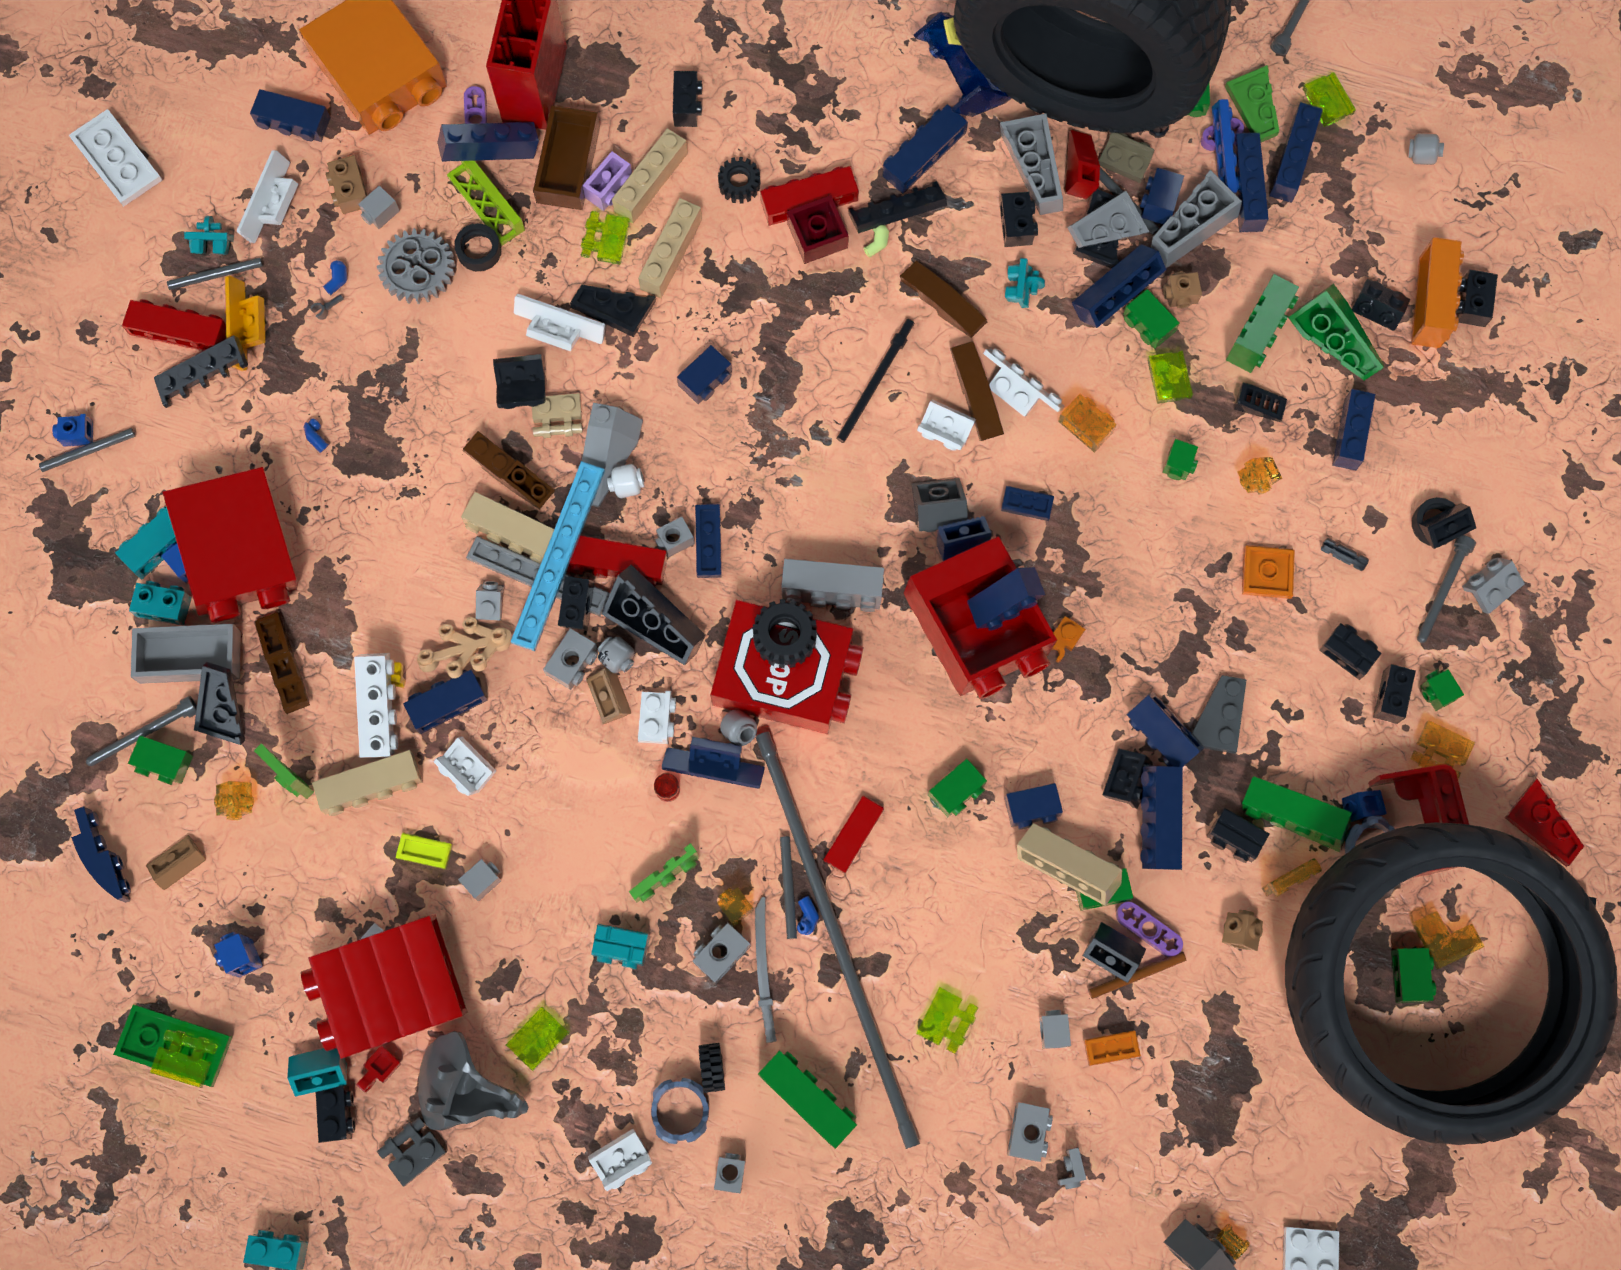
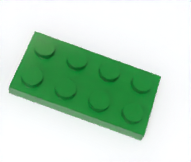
M133 1004L113 1055L209 1087H214L232 1036Z

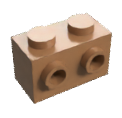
M355 156L327 162L329 172L325 174L329 186L334 187L335 192L331 193L335 207L339 206L343 214L361 210L358 204L367 197V192Z

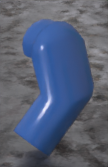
M335 260L330 265L332 279L323 286L330 296L347 282V267L342 261Z
M314 418L310 419L308 423L305 422L303 428L307 441L319 453L323 452L329 444L316 432L321 428L320 423Z
M808 896L798 901L804 913L800 923L797 925V930L802 935H810L815 930L819 920V915Z

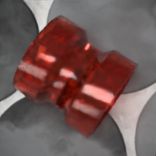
M663 773L655 779L654 790L661 801L672 802L680 794V785L674 775Z

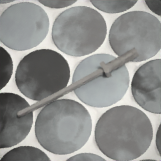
M762 897L755 909L756 959L760 995L758 1004L763 1013L766 1043L776 1042L777 1039L775 1036L773 1014L771 1012L773 1001L770 999L767 972L765 897Z

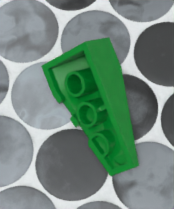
M1334 283L1288 317L1302 337L1308 341L1311 340L1321 347L1323 352L1335 357L1341 362V365L1365 381L1385 367L1350 305Z

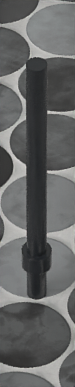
M906 319L899 333H895L890 342L892 345L836 439L839 442L845 443L898 351L903 349L908 340L906 338L915 324L912 320Z

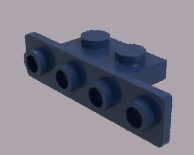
M692 737L690 752L666 748L662 762V770L756 789L761 787L765 767L741 762L742 746Z

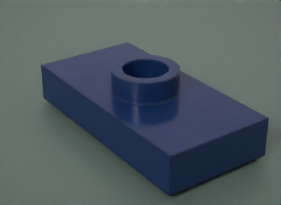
M1006 486L1001 511L1049 521L1054 496Z

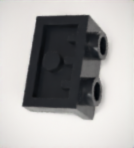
M1118 748L1103 796L1127 803L1132 808L1138 809L1143 798V785L1141 783L1143 767L1153 766V762L1147 755Z
M340 1085L315 1092L318 1143L352 1139V1133H355L356 1129L355 1119L351 1117L350 1106L354 1105L353 1091L349 1090V1086Z

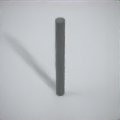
M1100 167L1099 180L1111 193L1117 196L1124 192ZM1132 200V202H1133V204L1135 205L1137 211L1139 212L1140 216L1142 217L1143 211H1142V210L1134 203V201ZM1143 219L1149 232L1155 235L1159 231V227L1153 221Z
M259 257L167 281V286L169 290L263 267L262 260Z
M132 428L43 461L39 463L40 470L42 472L48 471L135 437V433Z
M784 836L780 837L786 933L787 939H797L790 837Z

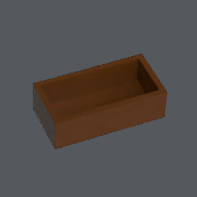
M551 105L533 187L536 203L583 210L585 201L583 184L590 177L600 130L598 112Z

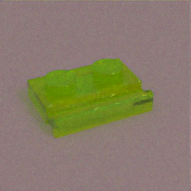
M1335 72L1304 84L1303 91L1311 105L1323 109L1320 121L1324 127L1355 113L1356 109Z
M1183 350L1178 353L1170 352L1148 356L1147 361L1157 404L1192 398L1193 393Z
M541 1007L510 1039L506 1046L526 1066L535 1071L570 1032L544 1007Z

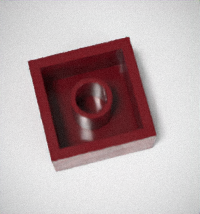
M831 195L787 211V225L804 264L848 249L849 236Z

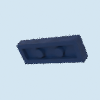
M720 504L695 505L697 578H722Z

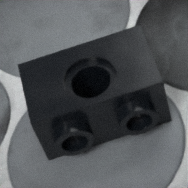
M564 577L558 626L588 631L594 589L593 581L583 578Z
M1391 664L1383 671L1373 718L1395 724L1400 723L1406 718L1416 670Z

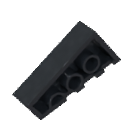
M632 565L618 575L601 613L606 618L683 665H686L698 653L706 636L704 632Z

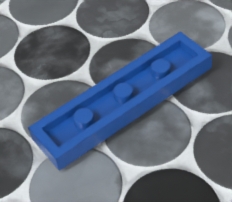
M1222 99L1212 106L1218 178L1236 194L1239 188V179L1235 174L1237 156L1233 153L1235 135L1234 131L1231 130L1230 122L1232 120V108L1229 107L1228 99Z

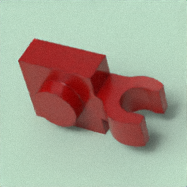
M380 1046L363 1065L368 1072L359 1080L356 1086L367 1093L377 1079L384 1084L402 1063L383 1046Z

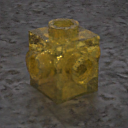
M1273 457L1253 458L1244 463V468L1237 471L1240 476V484L1247 493H1258V495L1272 489L1271 485L1283 479Z
M227 781L216 785V795L214 798L216 816H226V820H241L242 816L252 813L254 805L252 783Z

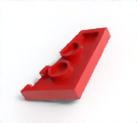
M1535 779L1504 818L1565 867L1570 866L1584 848V845L1567 820L1561 817L1555 808L1556 805L1553 800L1548 798L1543 791L1540 781Z

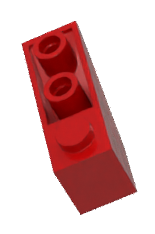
M1070 130L1065 194L1087 199L1099 188L1100 163L1092 135Z

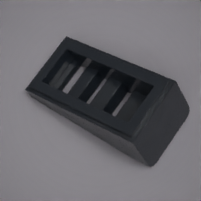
M1243 382L1239 389L1234 410L1282 422L1287 399ZM1247 395L1251 396L1250 403L1246 401ZM1256 398H1260L1259 406L1254 405ZM1265 400L1270 401L1268 409L1263 408ZM1274 403L1279 404L1277 413L1272 412Z

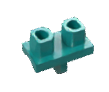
M205 216L204 222H197V229H202L204 232H184V239L189 240L190 253L206 254V241H213V254L228 255L229 242H234V235L214 232V230H221L222 224L214 223L212 216Z
M1027 258L1020 259V264L1008 266L1007 273L1008 279L1010 281H1018L1017 286L1006 287L1005 298L1008 302L1019 303L1021 308H1029L1030 294L1037 295L1038 289L1045 287V280L1039 277V271H1033V268L1028 265Z

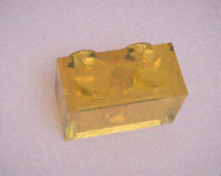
M1079 394L1067 406L1058 420L1062 426L1094 453L1114 433L1117 425L1110 414L1100 411L1091 398L1084 397L1082 394Z

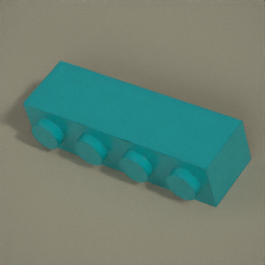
M167 507L161 508L153 520L143 524L138 529V533L131 539L124 541L119 546V550L115 552L141 580L164 561L161 555L165 553L167 547L177 543Z

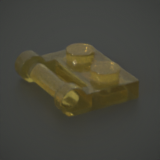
M1313 858L1263 886L1262 890L1266 897L1272 893L1278 897L1290 890L1288 887L1297 883L1299 885L1311 878V874L1317 875L1322 872V868L1318 861Z

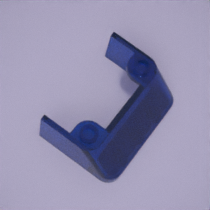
M940 12L914 34L915 39L928 42L930 46L929 51L932 56L945 60L963 94L959 98V102L951 108L952 111L974 117L1011 100L1012 98L1006 92L998 89L979 71L961 45L948 44L943 20L954 16Z

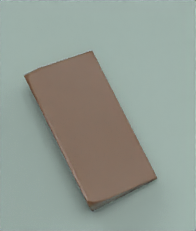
M604 668L586 678L603 724L631 714V709L617 673H611L607 668Z
M188 835L147 864L146 867L154 882L162 890H166L205 862V857Z

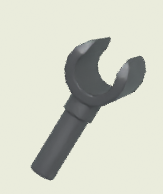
M339 295L324 305L314 303L310 310L315 313L321 309V312L316 317L324 320L328 316V310L344 299Z

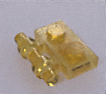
M1428 720L1416 743L1425 748V751L1421 754L1414 750L1410 759L1417 762L1418 766L1422 768L1440 765L1442 763L1432 759L1433 754L1436 753L1446 758L1444 764L1452 768L1455 763L1464 766L1475 742ZM1455 770L1459 779L1461 772Z

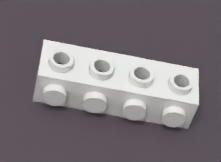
M390 653L358 654L354 657L359 756L360 758L390 757L398 749V736L394 734L393 725L397 723L396 709H392V700H395L396 696L395 685L391 684V675L394 674V660L390 659Z

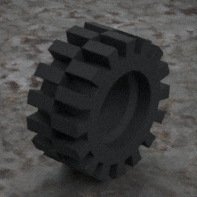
M735 157L731 158V163L726 160L724 167L721 165L720 173L718 172L720 193L725 195L726 200L731 198L732 203H736V199L739 200L740 204L744 203V199L747 202L751 201V196L755 198L757 191L760 190L759 168L757 169V165L754 162L751 164V160L748 158L745 162L743 157H739V161H736ZM744 174L748 177V183L744 186L736 187L731 184L730 179L733 175Z
M720 1043L698 1045L704 1093L725 1090Z

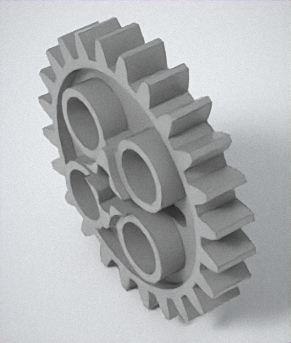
M413 228L412 235H408L404 230L402 238L397 234L394 235L396 239L394 243L387 240L389 249L381 248L385 256H378L381 264L377 265V269L380 272L378 275L380 280L384 281L382 283L384 288L389 289L388 291L391 296L396 294L399 301L405 297L408 304L415 298L417 304H420L423 297L427 302H430V295L439 298L438 290L446 292L444 284H452L448 276H455L454 270L451 268L456 267V264L452 260L454 255L452 251H449V244H444L441 236L436 239L433 231L427 236L425 229L420 234H417L416 229ZM416 249L413 254H407L409 250ZM433 258H436V259H437V261H436L435 263H432V264H429V263H428V261H429L430 259H433ZM405 269L403 273L395 274L397 270ZM421 278L426 279V281L421 284L416 283Z

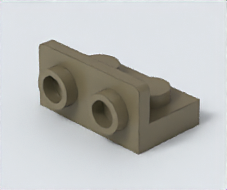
M1111 133L1099 163L1103 168L1141 183L1155 150L1148 144L1134 141L1123 133Z

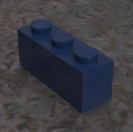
M259 89L250 111L251 117L259 128L278 130L287 136L293 134L310 142L313 140L322 142L331 119L325 106Z
M1351 389L1344 399L1332 466L1356 471L1364 462L1376 394Z
M1025 567L1015 569L967 602L977 629L988 628L991 631L1002 627V622L1018 617L1021 610L1037 605V600L1046 594L1036 568Z
M463 670L462 675L458 678H453L445 683L444 681L437 682L430 687L431 690L423 694L418 692L411 695L403 705L416 731L422 734L488 700L473 671Z
M1154 692L1147 695L1127 714L1130 718L1129 723L1136 731H1142L1147 737L1146 742L1152 749H1158L1164 756L1163 761L1168 767H1184L1204 749L1199 741Z

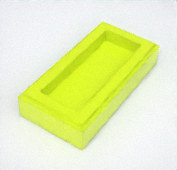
M402 833L395 858L446 869L452 844Z

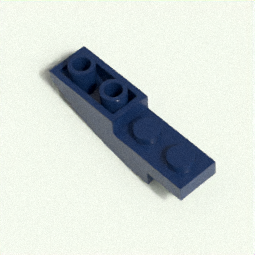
M84 806L75 809L74 812L81 834L71 838L81 862L93 879L107 893L117 900L125 903L129 902L131 888L128 880L124 879L121 870L124 869L123 861L116 853L109 850L104 851L107 849L104 837L99 835L97 826L100 825L96 812Z

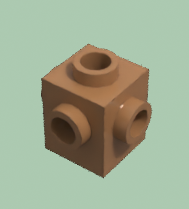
M1177 272L1169 276L1166 285L1163 286L1164 298L1168 299L1170 307L1182 309L1192 304H1198L1202 296L1198 272L1187 274L1185 272Z
M1239 910L1238 913L1228 912L1224 923L1222 943L1236 949L1258 951L1260 937L1263 933V921L1254 917V913L1251 911Z

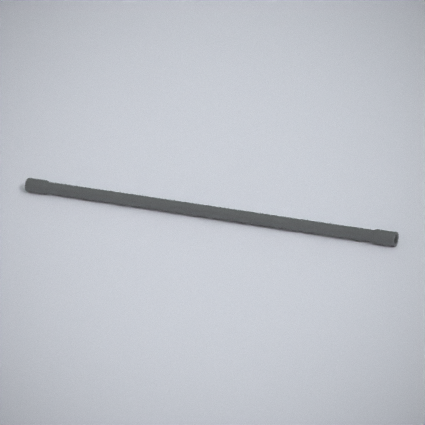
M770 732L761 733L755 736L767 764L896 1117L905 1149L920 1144L913 1122L909 1118L778 761Z

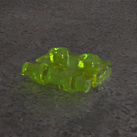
M591 211L590 217L586 220L585 224L587 229L585 238L581 241V256L590 258L591 251L598 252V261L621 265L630 226V218L606 214L605 223L598 221L600 214L596 211ZM596 232L602 233L600 242L594 241Z
M939 987L916 1034L937 1046L940 1045L943 1037L950 1040L946 1050L956 1054L959 1046H963L966 1040L964 1036L970 1024L973 1025L976 1020L974 1016L979 1007L969 1003L966 1011L958 1009L962 998ZM954 1016L961 1019L955 1033L948 1030Z
M167 1029L164 1034V1040L172 1043L169 1049L158 1048L150 1073L202 1088L211 1062L202 1060L203 1054L205 1052L215 1054L217 1044L209 1042V1039L204 1037L195 1038L188 1036L186 1032L181 1030L175 1032ZM184 1045L194 1048L192 1056L179 1053L181 1047Z

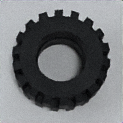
M780 599V603L770 602L768 608L764 606L761 609V614H757L755 624H753L755 649L760 653V657L764 661L768 660L770 665L779 664V668H784L785 665H790V668L795 667V663L799 662L802 664L805 662V658L811 656L812 650L816 646V621L813 620V614L810 611L807 612L806 606L803 604L798 606L794 600H791L790 603H785V599ZM782 622L792 623L799 629L800 637L791 645H779L770 638L771 629Z

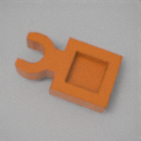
M1064 616L1054 631L1057 642L1051 651H1058L1057 663L1063 659L1065 655L1064 649L1067 648L1072 651L1086 630L1066 616Z

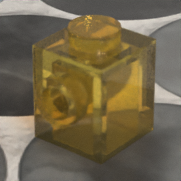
M730 887L719 895L718 907L733 926L754 911L752 905L738 887L734 890Z

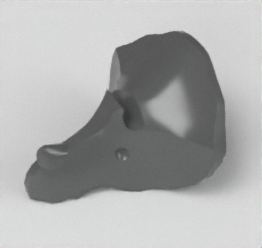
M453 1031L446 1035H441L426 1049L420 1066L418 1097L423 1121L430 1129L446 1130L456 1125L475 1122L487 1116L504 1119L506 1117L517 1118L521 1114L527 1113L529 1106L521 1095L493 1083L479 1074L475 1069L466 1040L461 1032Z

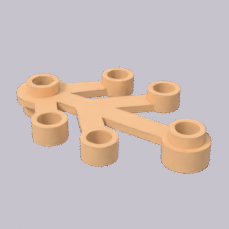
M468 617L462 623L467 634L475 633L484 637L475 640L455 632L450 624H444L438 630L443 641H452L459 645L436 652L428 649L422 650L418 654L417 663L423 672H431L438 667L439 661L461 655L457 661H451L447 664L446 671L449 677H460L469 661L475 671H482L487 667V662L496 651H504L509 648L512 639L511 632L506 628L491 630L479 625L475 618ZM485 648L482 654H476L479 649Z

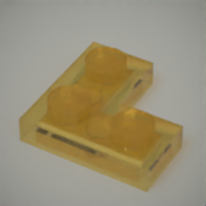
M1437 911L1412 922L1424 947L1429 948V953L1433 956L1436 969H1440L1485 947L1473 924H1469L1449 934Z

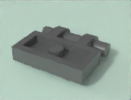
M420 1117L412 1123L408 1122L405 1124L400 1133L393 1138L389 1137L384 1141L385 1145L377 1150L382 1159L390 1153L396 1158L387 1166L403 1187L447 1153L431 1131L423 1137L418 1131L425 1126L424 1121ZM411 1138L415 1144L403 1153L399 1146Z

